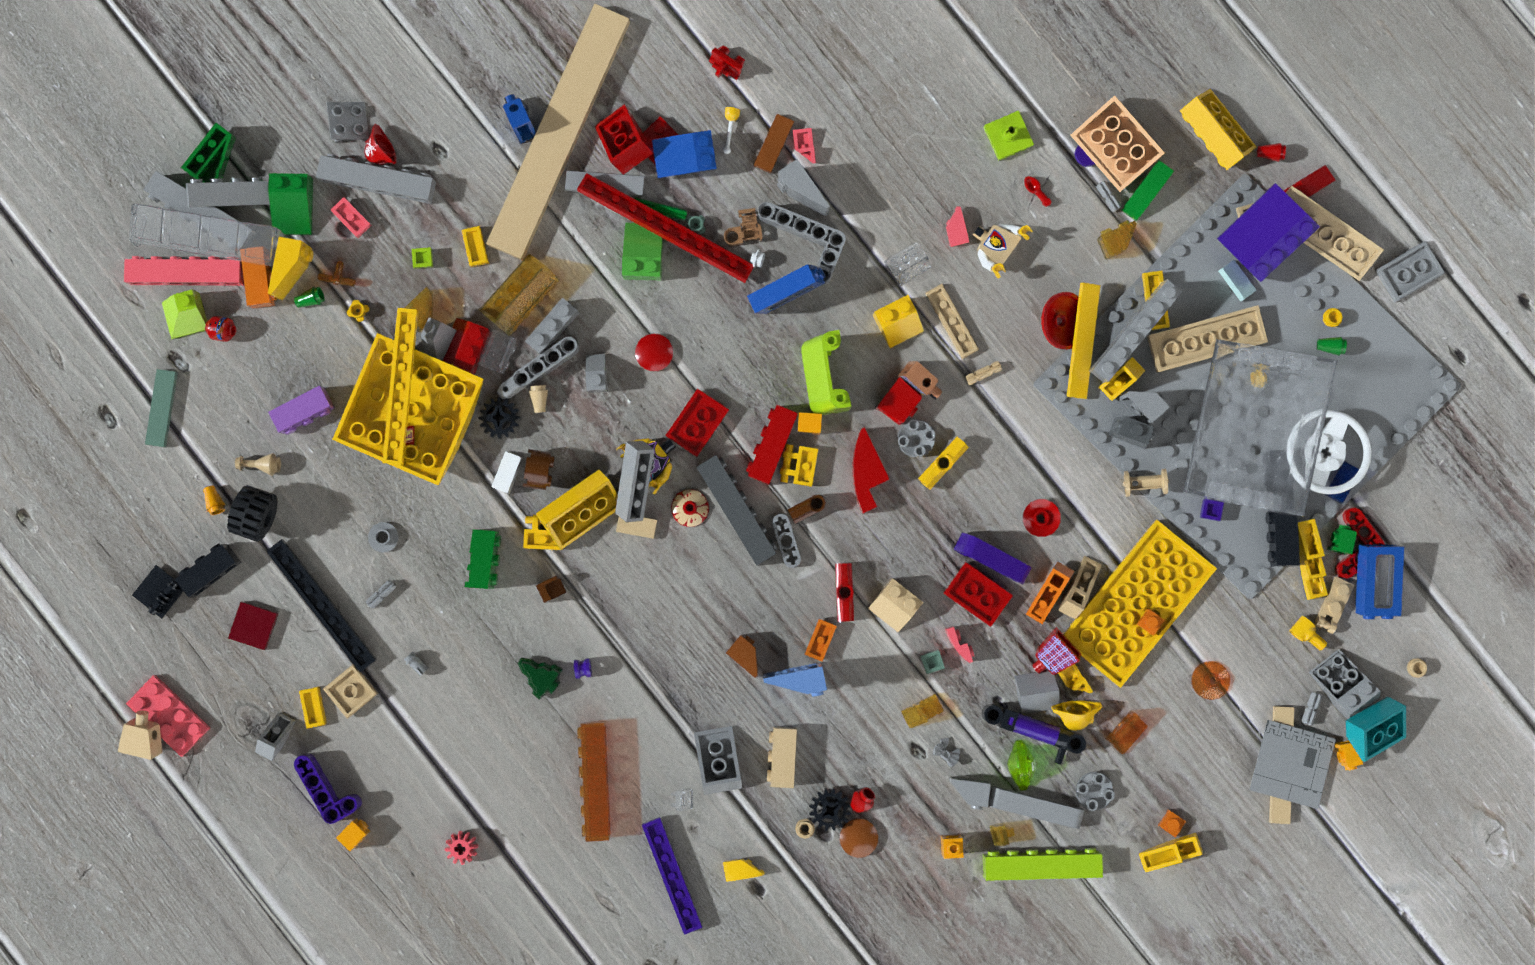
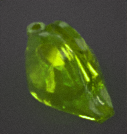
M1016 740L1010 753L1007 767L1009 774L1020 791H1027L1036 771V762L1024 741Z

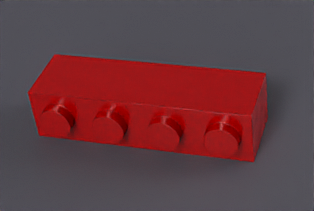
M776 405L775 409L771 408L767 417L770 419L768 427L764 425L760 435L763 437L761 444H756L753 452L756 455L754 462L750 461L746 472H749V478L770 485L798 413Z

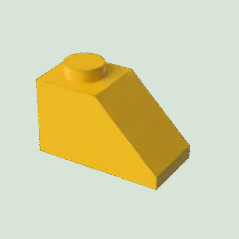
M1132 357L1119 368L1109 382L1102 383L1099 388L1113 401L1137 381L1145 372V369Z

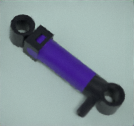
M988 704L982 709V718L987 723L992 725L998 724V727L1058 747L1059 749L1054 761L1057 764H1062L1066 750L1078 754L1086 748V740L1077 733L1006 708L1001 710L1000 707L994 704ZM995 709L997 711L996 718L989 719L988 712ZM1078 738L1079 745L1072 748L1071 740Z

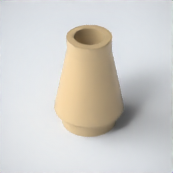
M546 385L530 386L531 390L529 393L534 413L546 412L548 394Z

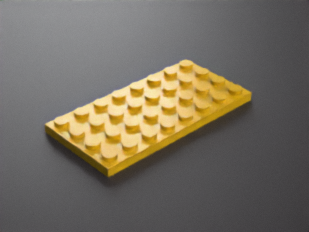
M1155 520L1063 634L1079 650L1081 657L1121 688L1217 568L1161 522ZM1147 609H1150L1165 620L1154 636L1136 625Z

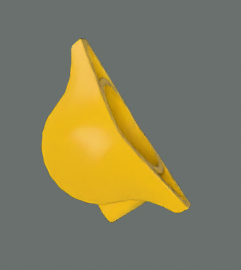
M1066 701L1051 706L1052 711L1061 717L1064 725L1074 731L1084 729L1093 723L1094 715L1102 708L1100 702Z

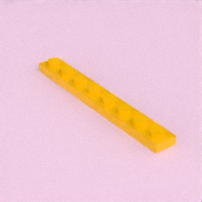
M397 308L382 463L404 465L419 312L416 309Z

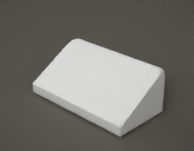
M505 451L492 487L510 494L523 458Z

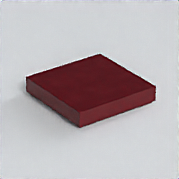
M240 602L228 639L266 650L279 613Z

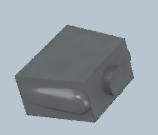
M1127 416L1115 417L1109 436L1143 449L1154 439L1155 435L1153 426Z

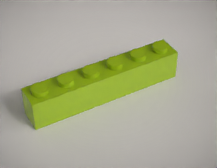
M1067 848L1065 852H1058L1057 849H1046V852L1028 849L1026 853H1019V850H1007V853L990 850L988 854H983V877L986 881L1103 878L1102 853L1096 851V848H1085V851Z

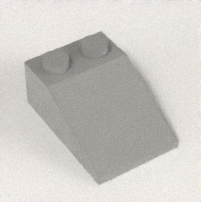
M798 159L778 172L777 186L782 193L786 192L790 198L825 217L829 215L830 205Z
M732 726L694 732L704 795L741 789L742 782Z

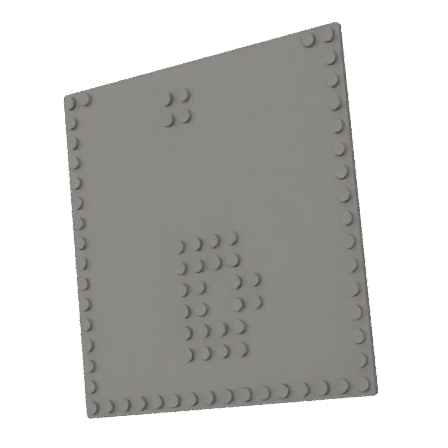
M1243 174L1144 272L1163 271L1164 281L1168 279L1182 291L1168 309L1170 328L1151 330L1147 336L1258 305L1268 342L1156 372L1146 336L1124 362L1126 363L1133 357L1145 369V372L1119 395L1121 396L1128 391L1154 392L1158 395H1163L1168 401L1167 405L1169 408L1153 423L1148 424L1154 427L1153 432L1155 436L1145 449L1109 436L1115 417L1127 416L1137 421L1138 419L1118 399L1119 396L1111 401L1099 388L1103 382L1091 372L1087 399L1067 397L1072 349H1067L1034 382V387L1123 475L1124 471H1128L1130 477L1161 475V469L1166 468L1169 479L1168 494H1163L1162 488L1139 491L1247 599H1252L1283 568L1270 567L1267 557L1270 548L1266 538L1269 528L1265 519L1268 512L1264 499L1267 493L1266 486L1264 485L1266 470L1263 466L1265 452L1270 450H1286L1287 441L1294 426L1302 418L1316 411H1340L1350 415L1362 425L1369 437L1372 454L1369 469L1356 486L1338 494H1322L1308 489L1295 477L1298 522L1315 519L1319 532L1461 388V384L1347 272L1306 244L1302 243L1262 282L1257 280L1217 239L1238 219L1236 212L1238 207L1255 203L1265 193L1247 174ZM1233 260L1236 261L1256 289L1254 293L1241 302L1218 272ZM1142 275L1096 320L1091 367L1145 303ZM1330 308H1336L1342 313V322L1336 327H1328L1323 322V314ZM1333 337L1347 339L1346 352L1338 356L1317 350V340ZM1258 369L1267 375V383H1264L1263 388H1260V386L1254 387L1251 383L1250 375ZM1330 417L1310 422L1301 430L1296 439L1294 450L1296 463L1306 478H1308V464L1305 461V457H1303L1304 446L1309 439L1321 434L1330 421ZM1349 424L1342 440L1346 444L1345 460L1337 470L1330 472L1325 485L1327 487L1339 486L1348 482L1357 474L1363 461L1362 442L1357 432ZM1322 450L1321 452L1324 454L1323 457L1325 458V456H1327V451ZM1133 481L1132 484L1137 486L1138 481ZM1203 499L1224 502L1220 522L1200 518Z

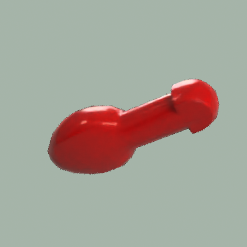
M1032 176L1025 177L1024 184L1026 189L1030 193L1035 194L1043 206L1049 207L1052 201L1041 190L1040 182Z

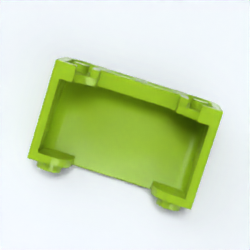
M840 330L829 331L809 339L803 343L801 348L811 411L816 414L827 415L847 412L851 408L849 393L844 389L833 390L828 357H831V352L836 350L841 344Z

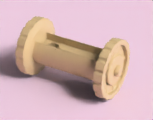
M1166 468L1161 469V475L1130 477L1129 472L1124 471L1123 486L1126 497L1130 496L1132 490L1162 488L1163 494H1168L1169 479ZM1138 481V485L1133 486L1132 482Z

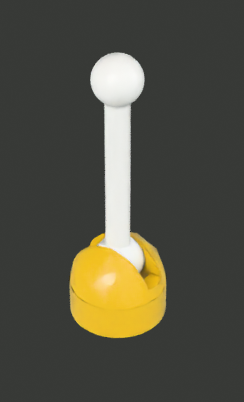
M734 107L725 108V117L729 121L726 147L723 149L725 154L731 152L733 122L738 120L740 116V109Z

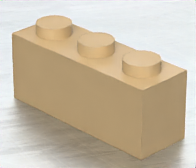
M773 726V731H769V743H773L772 751L768 750V762H772L771 770H767V782H770V787L794 788L797 728Z

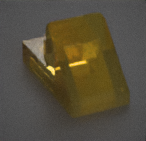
M936 694L901 711L909 728L926 723L928 719L944 712Z

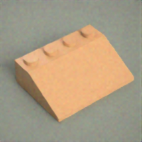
M1115 95L1071 134V137L1119 192L1166 154Z

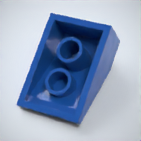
M711 130L652 140L658 178L717 169Z

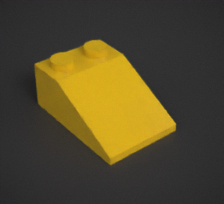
M284 237L278 238L268 294L279 300H283L309 267V262L313 260V251L310 246L301 240Z

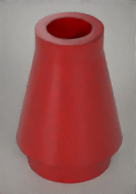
M1276 143L1257 147V157L1277 162L1285 159L1286 145Z

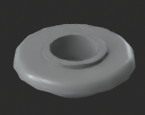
M380 522L370 529L368 542L375 551L381 553L388 552L397 545L398 532L392 524ZM380 532H386L388 535V540L385 543H381L378 540Z

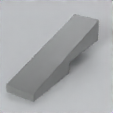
M566 171V191L578 192L579 184L586 173L630 197L641 198L643 195L644 176Z

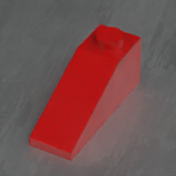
M1324 165L1292 186L1307 197H1311L1336 180L1327 166Z

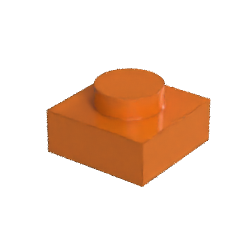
M1147 609L1136 625L1154 636L1165 620L1150 609Z
M1168 809L1158 826L1176 838L1186 821Z

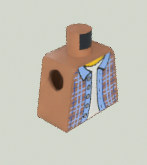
M909 361L897 376L898 378L901 377L921 395L929 394L936 400L942 393V390L936 386L939 380L918 361Z

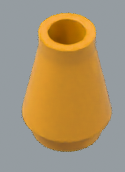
M215 486L205 487L203 491L207 512L210 515L223 513L226 504L216 491Z

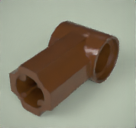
M813 495L789 508L788 511L794 523L797 524L822 511L825 508L826 502L822 496ZM814 498L822 500L823 505L821 508L815 509L812 507V500Z

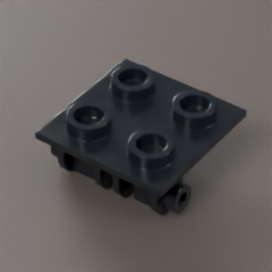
M155 565L132 596L149 609L148 612L154 616L156 614L163 619L184 591L173 577Z

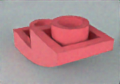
M953 626L945 628L946 634L957 653L968 663L973 662L974 652L972 646H968L967 643L959 644L961 640L959 630H955Z

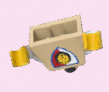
M999 224L993 225L990 231L987 232L978 226L973 236L981 241L977 251L982 266L994 272L995 276L1000 278L1001 276L998 272H1006L1003 264L1021 240L1020 236L1022 235L1025 240H1029L1030 237L1026 232H1033V230L1028 225L1020 227Z

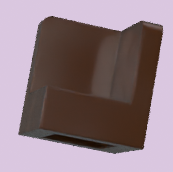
M559 575L536 585L544 603L567 592Z

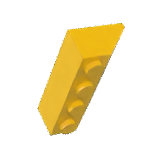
M1211 88L1198 95L1180 110L1183 119L1190 123L1194 128L1195 134L1202 138L1206 143V148L1217 157L1218 163L1225 167L1226 170L1257 148Z
M597 470L541 509L536 515L557 546L562 550L612 515L616 510L618 494L610 480L600 470Z

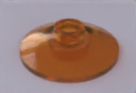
M1213 661L1203 662L1193 671L1191 678L1192 687L1204 699H1219L1229 689L1230 675L1227 669L1220 663ZM1212 677L1216 679V682L1213 685L1210 683V679Z

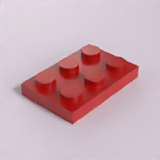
M697 388L665 436L695 457H698L729 412V409Z
M966 562L943 592L944 595L989 627L993 625L1013 596Z

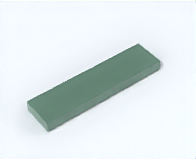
M156 370L145 445L166 448L178 372Z

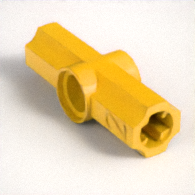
M956 437L922 473L918 480L931 490L969 447L963 440ZM940 458H945L948 461L947 468L939 466Z

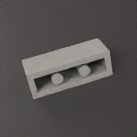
M561 298L525 342L539 354H542L555 343L579 315L578 310L564 298Z

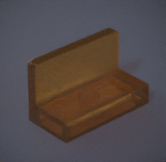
M1129 711L1105 740L1121 754H1125L1148 726L1135 712Z

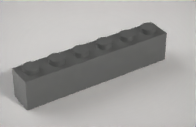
M715 455L697 466V469L757 566L776 554L774 550L778 548L772 539L768 541L765 533H767V530L762 522L758 524L755 520L756 512L752 506L748 508L744 502L747 498L742 490L738 491L735 487L737 481L732 473L730 475L727 474L725 470L727 465L723 458L718 459Z

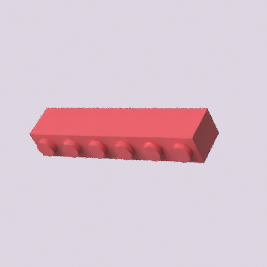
M132 256V259H125L124 282L130 285L244 286L242 261L238 257H227V260H220V257L211 256L208 257V260H202L201 257L191 256L189 259H182V257L171 256L170 259H163V257L151 256V259Z

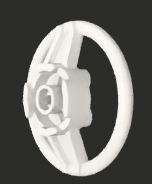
M1320 410L1302 418L1291 431L1286 448L1287 461L1296 479L1308 489L1322 494H1338L1356 486L1367 473L1372 454L1369 437L1362 425L1350 415L1335 410ZM1330 417V421L1321 434L1309 439L1304 446L1303 457H1305V461L1308 464V478H1306L1296 463L1294 453L1296 439L1301 430L1310 422ZM1349 424L1357 432L1362 442L1363 461L1357 474L1348 482L1339 486L1327 487L1325 485L1330 472L1337 470L1345 460L1346 444L1342 440ZM1322 450L1327 451V456H1325V458L1323 457L1324 454L1321 452Z

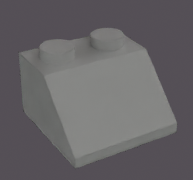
M1128 391L1118 397L1138 421L1145 424L1153 423L1169 408L1167 399L1163 395H1158L1154 392Z

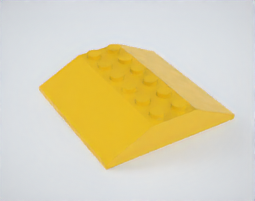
M377 333L332 440L383 461L394 340ZM415 349L407 426H415V445H405L404 465H389L439 486L467 431L484 379Z

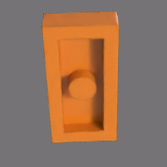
M818 619L804 655L823 662L837 626Z

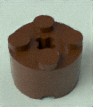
M528 449L531 457L526 459L524 479L528 480L527 484L523 483V487L546 490V487L551 486L552 475H548L549 467L553 468L555 456H551V452Z

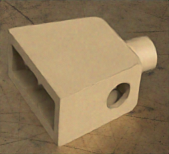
M137 711L136 718L124 724L118 752L149 760L162 754L160 725L156 722L148 721L149 712Z

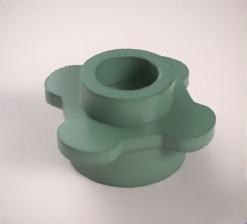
M704 216L687 217L688 229L699 234L705 233Z

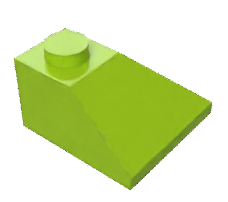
M193 289L173 294L162 302L172 340L205 331L207 319L199 292Z

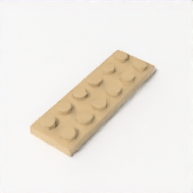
M1291 186L1286 194L1320 226L1303 243L1360 281L1384 249Z
M1258 305L1147 336L1156 372L1268 342Z

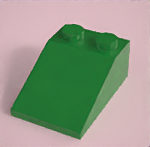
M269 173L268 193L273 234L312 235L313 178L308 174Z

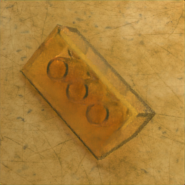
M528 254L479 311L510 336L518 329L523 320L531 314V311L543 301V298L556 286L560 279L531 254Z

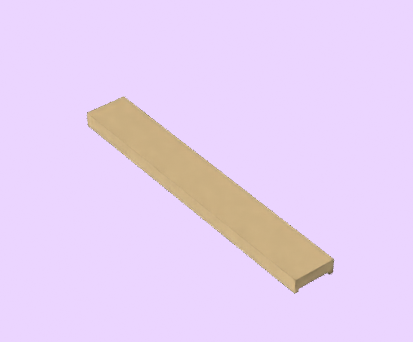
M594 4L486 242L489 247L521 261L524 260L629 27V18Z

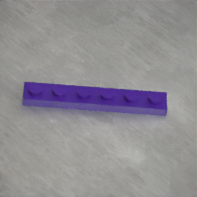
M661 817L643 823V830L684 935L702 928V923Z

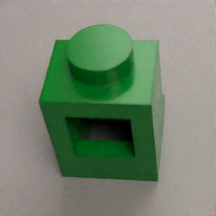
M1339 525V528L1335 529L1331 535L1332 546H1328L1327 550L1345 555L1352 554L1357 532L1352 531L1349 526Z

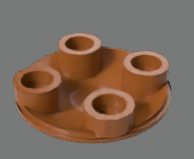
M854 818L843 826L840 832V844L848 855L856 858L866 857L877 847L878 833L871 822L865 819Z

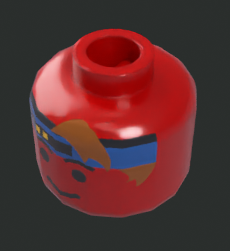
M213 316L206 322L205 331L212 340L228 342L236 334V326L231 318Z

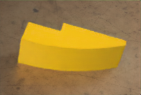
M1192 833L1139 853V857L1144 871L1149 872L1182 863L1185 859L1200 856L1203 850L1197 833Z

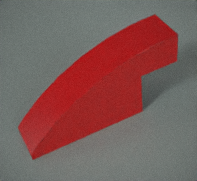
M865 427L859 432L852 462L854 491L862 514L877 507L869 489L890 480Z

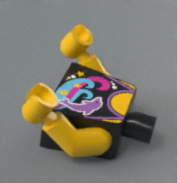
M669 438L661 445L655 439L634 440L644 441L655 449L649 480V487L655 488L652 493L655 495L659 488L669 479L672 470V460L667 454L676 446ZM621 444L616 450L622 449L625 453L626 444Z

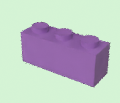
M319 385L268 413L277 431L289 435L295 432L298 426L309 425L314 422V418L330 414V410L335 407L326 389Z

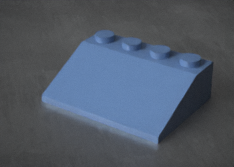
M820 662L763 674L764 683L811 694L812 697L823 695V691L827 690Z

